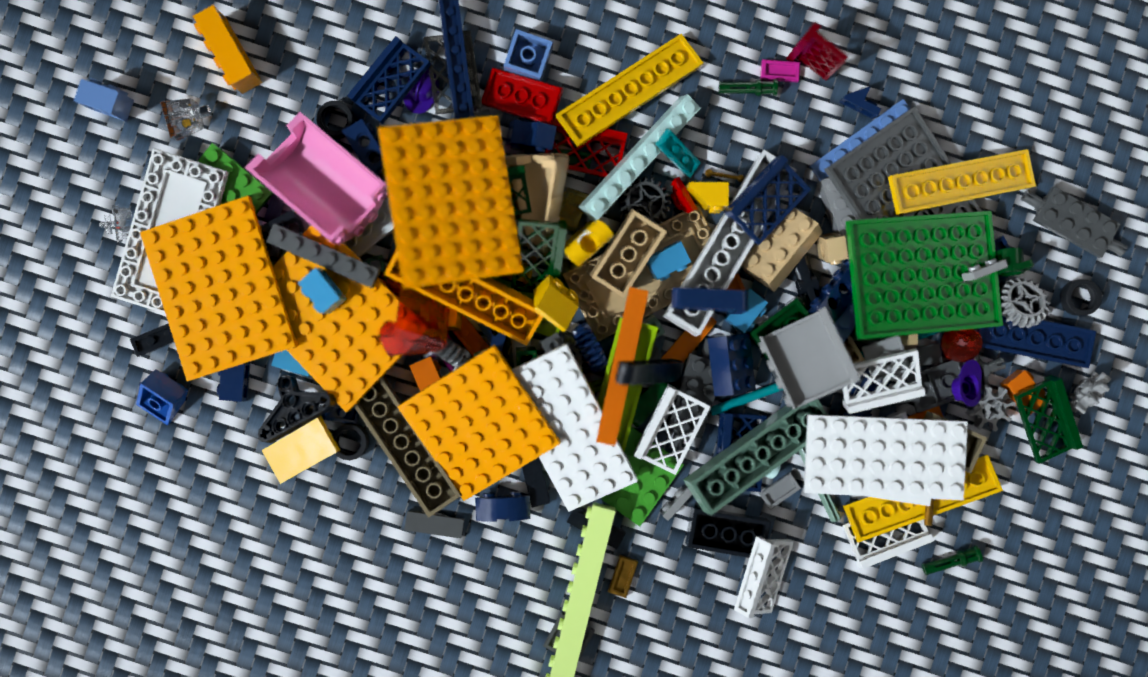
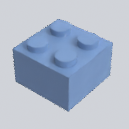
M516 29L504 63V70L542 82L553 49V41Z
M92 78L89 81L80 80L74 102L86 108L126 122L134 102L133 99L128 97L127 92L109 84L108 86L104 85L102 82Z

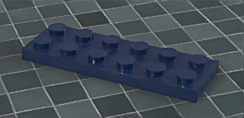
M1002 316L1003 326L978 328L974 345L976 347L1081 368L1090 367L1096 331L1044 320L1030 328L1026 326L1019 328L1018 324L1012 326L1011 321L1006 322L1005 316Z

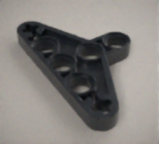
M281 375L277 382L281 400L260 427L258 438L261 442L265 443L277 441L333 410L336 406L335 397L324 392H300L297 379L294 376ZM287 379L290 380L288 388L285 387V381ZM294 396V403L290 405L289 400ZM313 405L314 412L309 415V408ZM298 413L299 420L295 423L294 416ZM283 421L285 426L284 429L280 431V424Z

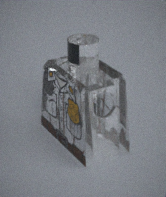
M190 98L160 102L170 138L176 141L204 129L205 126L202 118L212 116L208 104L199 107L198 103Z

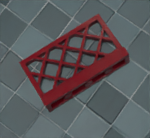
M814 22L786 59L793 62L797 58L826 81L846 62L849 56L820 35L817 31L821 26Z

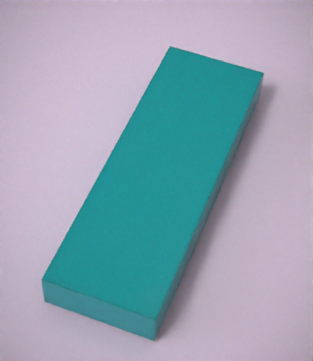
M669 129L664 131L655 144L689 178H691L701 164L699 159Z

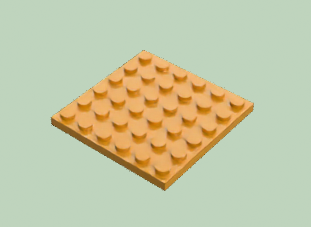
M495 345L398 405V409L434 460L439 462L458 489L463 501L561 443Z

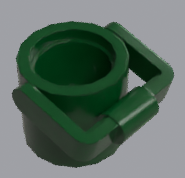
M1006 248L996 251L997 261L1006 259L1008 267L998 271L999 276L1020 275L1034 267L1032 259L1024 261L1022 248Z

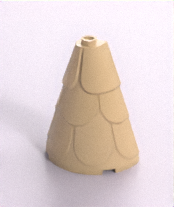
M537 153L505 156L507 168L525 166V177L532 212L520 214V219L558 223L569 166V155ZM521 178L511 182V188L516 192H519L522 188ZM518 197L515 201L517 209H527L525 201ZM523 225L522 227L523 232L527 236L535 231L531 226ZM545 228L541 232L548 238L554 233V229ZM538 234L530 239L535 246L544 241ZM527 242L528 248L531 250L532 247ZM545 244L539 250L543 255H546L551 251V248Z

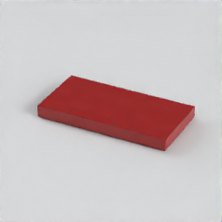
M492 68L480 104L535 122L552 125L564 89Z

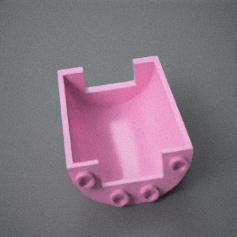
M299 112L286 125L291 135L266 160L258 154L245 168L331 243L341 245L354 236H360L368 223L376 220L378 217L377 212L388 195L387 186L361 162Z

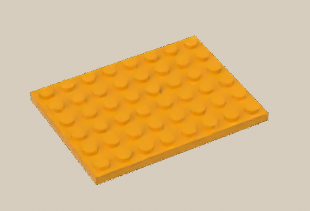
M498 115L378 127L403 289L523 273Z
M245 196L140 232L187 381L298 346L251 196Z
M312 225L302 234L307 238L362 261L345 243L341 245L331 243ZM288 251L273 266L298 345L287 351L327 393L335 397L336 402L345 412H349L428 330L379 278H377L374 288H370ZM314 268H323L347 298L330 314L317 312L313 307L314 303L301 292V286L298 284Z

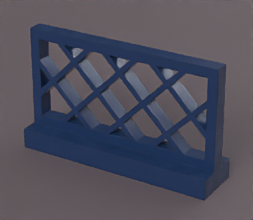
M395 36L347 96L356 105L383 124L432 64ZM408 51L409 59L401 61V58ZM414 63H424L419 69L414 70ZM409 64L410 71L401 73V66ZM397 67V74L389 76L392 69ZM410 76V81L402 85V78ZM397 79V86L389 88V81ZM385 82V89L377 90L379 85ZM397 91V97L390 100L389 93ZM385 94V101L377 103V96ZM370 97H373V104L364 105ZM385 106L384 113L379 117L377 115V108Z
M784 155L775 157L724 211L757 245H760L811 190L788 165V160ZM783 169L789 173V181H780V172ZM769 184H776V195H767V186ZM780 184H789V195H780ZM793 184H799L803 189L799 195H793ZM757 197L763 198V209H754V200ZM767 198H776V209H767ZM780 198H789V206L786 209H780ZM744 211H750V223H744L739 218ZM754 211H763V223H754ZM767 211H776V220L773 223H767ZM754 225H763V234L759 238L754 234Z
M721 412L719 414L716 455L729 447L736 436L741 438L740 432L746 427L751 431L753 428L750 423L755 419H761L762 423L767 419V416ZM734 418H741L745 423L738 430L733 426ZM762 479L756 482V487H749L745 491L761 492Z

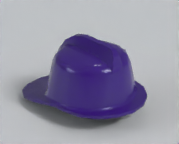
M427 69L403 99L405 106L411 112L417 114L424 113L432 106L439 87L438 77L433 71Z
M973 359L966 361L961 368L960 374L953 380L951 385L955 400L963 401L970 407L976 406L981 398L982 370L977 361Z

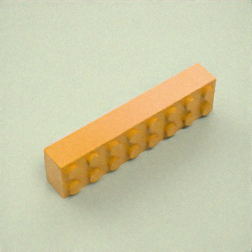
M396 250L384 275L402 283ZM490 277L412 288L526 346L543 318L542 315L534 310L533 299Z

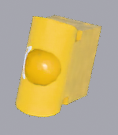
M600 220L595 222L588 221L565 242L564 251L570 260L580 267L613 238V233Z

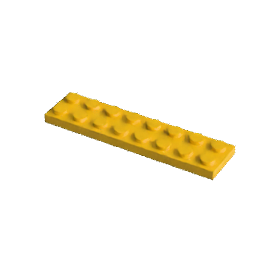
M679 34L558 112L556 118L576 146L580 147L701 68L704 63L684 36Z
M1028 149L888 177L896 215L1036 187Z
M988 454L978 457L971 473L965 471L964 499H934L933 516L1003 491ZM866 497L843 506L857 542L925 519V505Z

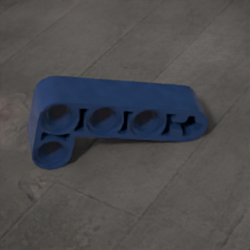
M672 288L671 308L744 314L748 312L749 291Z

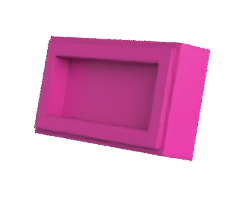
M762 59L761 80L773 81V79H777L781 82H799L800 62Z

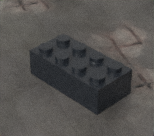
M691 506L685 544L688 548L750 558L756 537L768 539L771 522L767 518L718 510L713 515H709L703 512L701 507Z

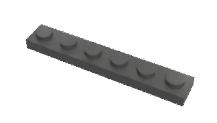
M273 224L267 242L370 288H374L381 269L278 224Z

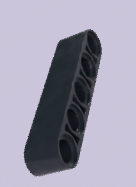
M677 359L619 361L615 382L622 385L679 382L684 362Z

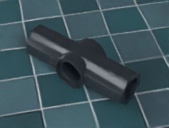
M807 255L799 261L793 271L796 276L795 285L797 292L802 297L804 307L808 311L811 307L810 303L819 297L818 291L820 287L817 277L813 275Z

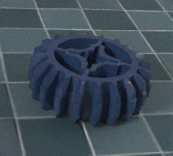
M584 323L576 326V328L572 329L571 334L591 371L595 374L604 371L607 368L608 359L589 324Z

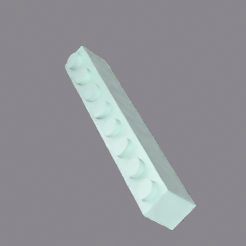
M688 94L679 97L578 206L590 220H598L661 152L655 144L664 131L669 129L677 135L701 109Z

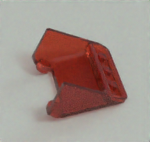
M387 276V285L399 297L396 322L386 321L379 330L378 337L387 355L437 352L444 349L447 345L450 307L412 288L403 289L402 283Z

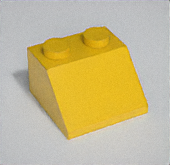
M689 182L686 186L691 198L703 210H709V214H720L721 211L729 206V182Z
M548 275L534 289V310L561 331H566L579 308L578 295L572 289H567L561 280Z

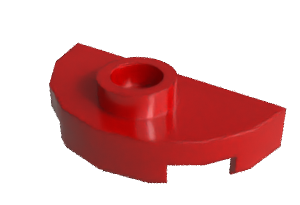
M674 178L671 186H673L671 198L678 210H683L687 213L697 210L681 178Z

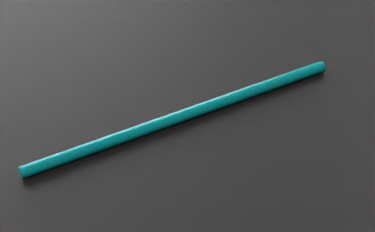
M940 332L918 334V340ZM773 383L756 391L712 406L710 412L714 416L784 389L779 390L777 384Z

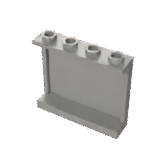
M826 307L768 335L759 337L761 342L758 345L762 353H767L769 360L766 361L770 371L775 370L778 376L775 378L779 390L784 389L786 396H783L787 407L792 406L793 410L860 381Z

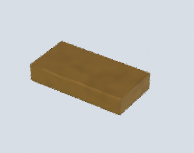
M622 555L619 556L608 589L609 593L624 598L627 597L638 564L637 560Z

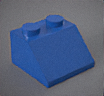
M155 369L140 383L136 405L161 422L169 425L185 402L188 390L182 384L169 378L167 374Z

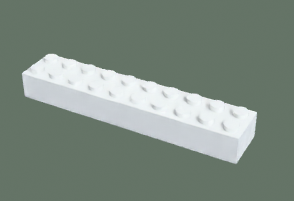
M763 150L757 156L730 204L775 158L774 155ZM785 169L780 172V181H789V173ZM769 184L767 186V195H776V184ZM780 184V195L783 194L788 184ZM757 197L754 200V209H763V198ZM767 198V209H774L776 198ZM744 211L739 216L744 223H750V211ZM754 211V223H763V211ZM767 211V220L772 211ZM724 213L680 287L727 290L754 241L731 217ZM754 225V234L757 237L763 225ZM671 302L663 317L696 337L702 333L714 311L672 309Z

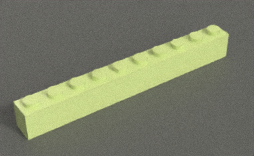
M593 502L592 507L588 506L585 518H588L587 526L583 525L581 537H584L582 544H578L576 555L579 556L578 563L574 562L571 574L575 575L573 581H569L567 592L570 595L568 600H564L562 611H565L564 618L559 620L558 630H561L559 637H555L553 648H556L555 655L550 657L548 666L552 668L550 674L546 673V677H574L615 515V507Z

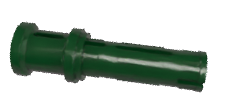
M757 79L755 82H719V94H755L757 96L772 94L777 96L778 92L777 79H773V81ZM730 87H746L745 89H730Z
M975 545L973 548L965 551L958 550L954 555L922 563L921 566L924 574L928 575L959 565L966 567L967 564L976 561L980 563L983 562V557L979 547Z

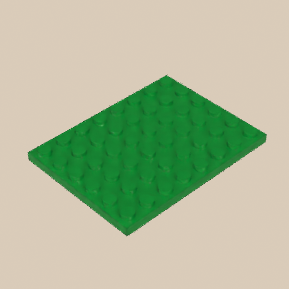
M992 211L846 221L857 340L1003 326L998 271L970 281H964L961 275L968 272L969 267L978 264L981 267L985 265V261L996 258Z

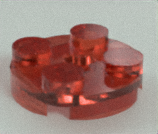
M973 329L946 331L941 340V347L947 359L956 362H966L977 357L982 348V337L978 331L976 332ZM959 339H963V342L967 343V345L960 347L957 345V342H959Z

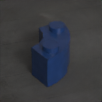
M512 120L509 123L505 144L510 145L513 150L522 151V148L533 149L538 153H545L546 150L553 149L557 126L542 122Z
M510 492V495L495 496V493H483V497L475 498L476 521L497 522V519H509V521L531 519L530 496L522 495V492Z

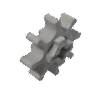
M1093 372L1090 379L1081 380L1074 393L1069 395L1072 399L1070 402L1072 411L1076 413L1079 410L1084 414L1088 407L1098 405L1100 403L1098 400L1103 398L1104 392L1110 390L1106 384L1111 381V378L1104 372L1100 375Z
M984 384V394L980 398L979 403L973 409L966 410L965 413L970 417L978 415V419L973 425L979 430L982 429L986 422H989V428L997 431L996 423L999 419L1004 418L1008 422L1012 420L1011 417L1005 414V410L1009 406H1015L1016 403L1010 398L1003 401V396L1008 392L1004 387L999 386L997 392L992 394V388Z

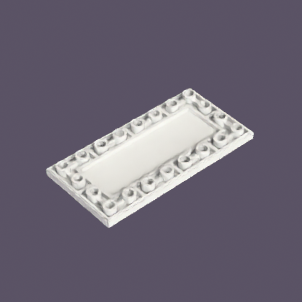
M153 148L111 297L165 314L140 232L220 205L229 175L228 171Z

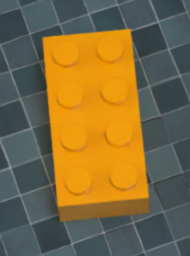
M211 5L193 15L196 21L194 24L196 30L206 39L203 42L206 48L215 55L213 60L219 69L222 68L224 71L223 78L229 86L231 85L234 90H238L243 94L263 83L226 16L214 5Z

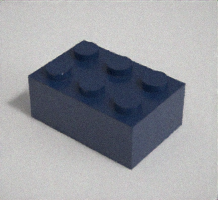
M749 333L707 338L714 396L736 395L756 391Z

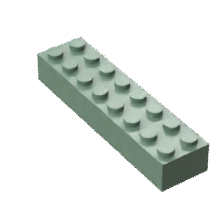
M814 400L794 410L792 406L787 407L785 405L684 478L683 481L703 512L713 515L806 446L807 414L827 415L819 400Z

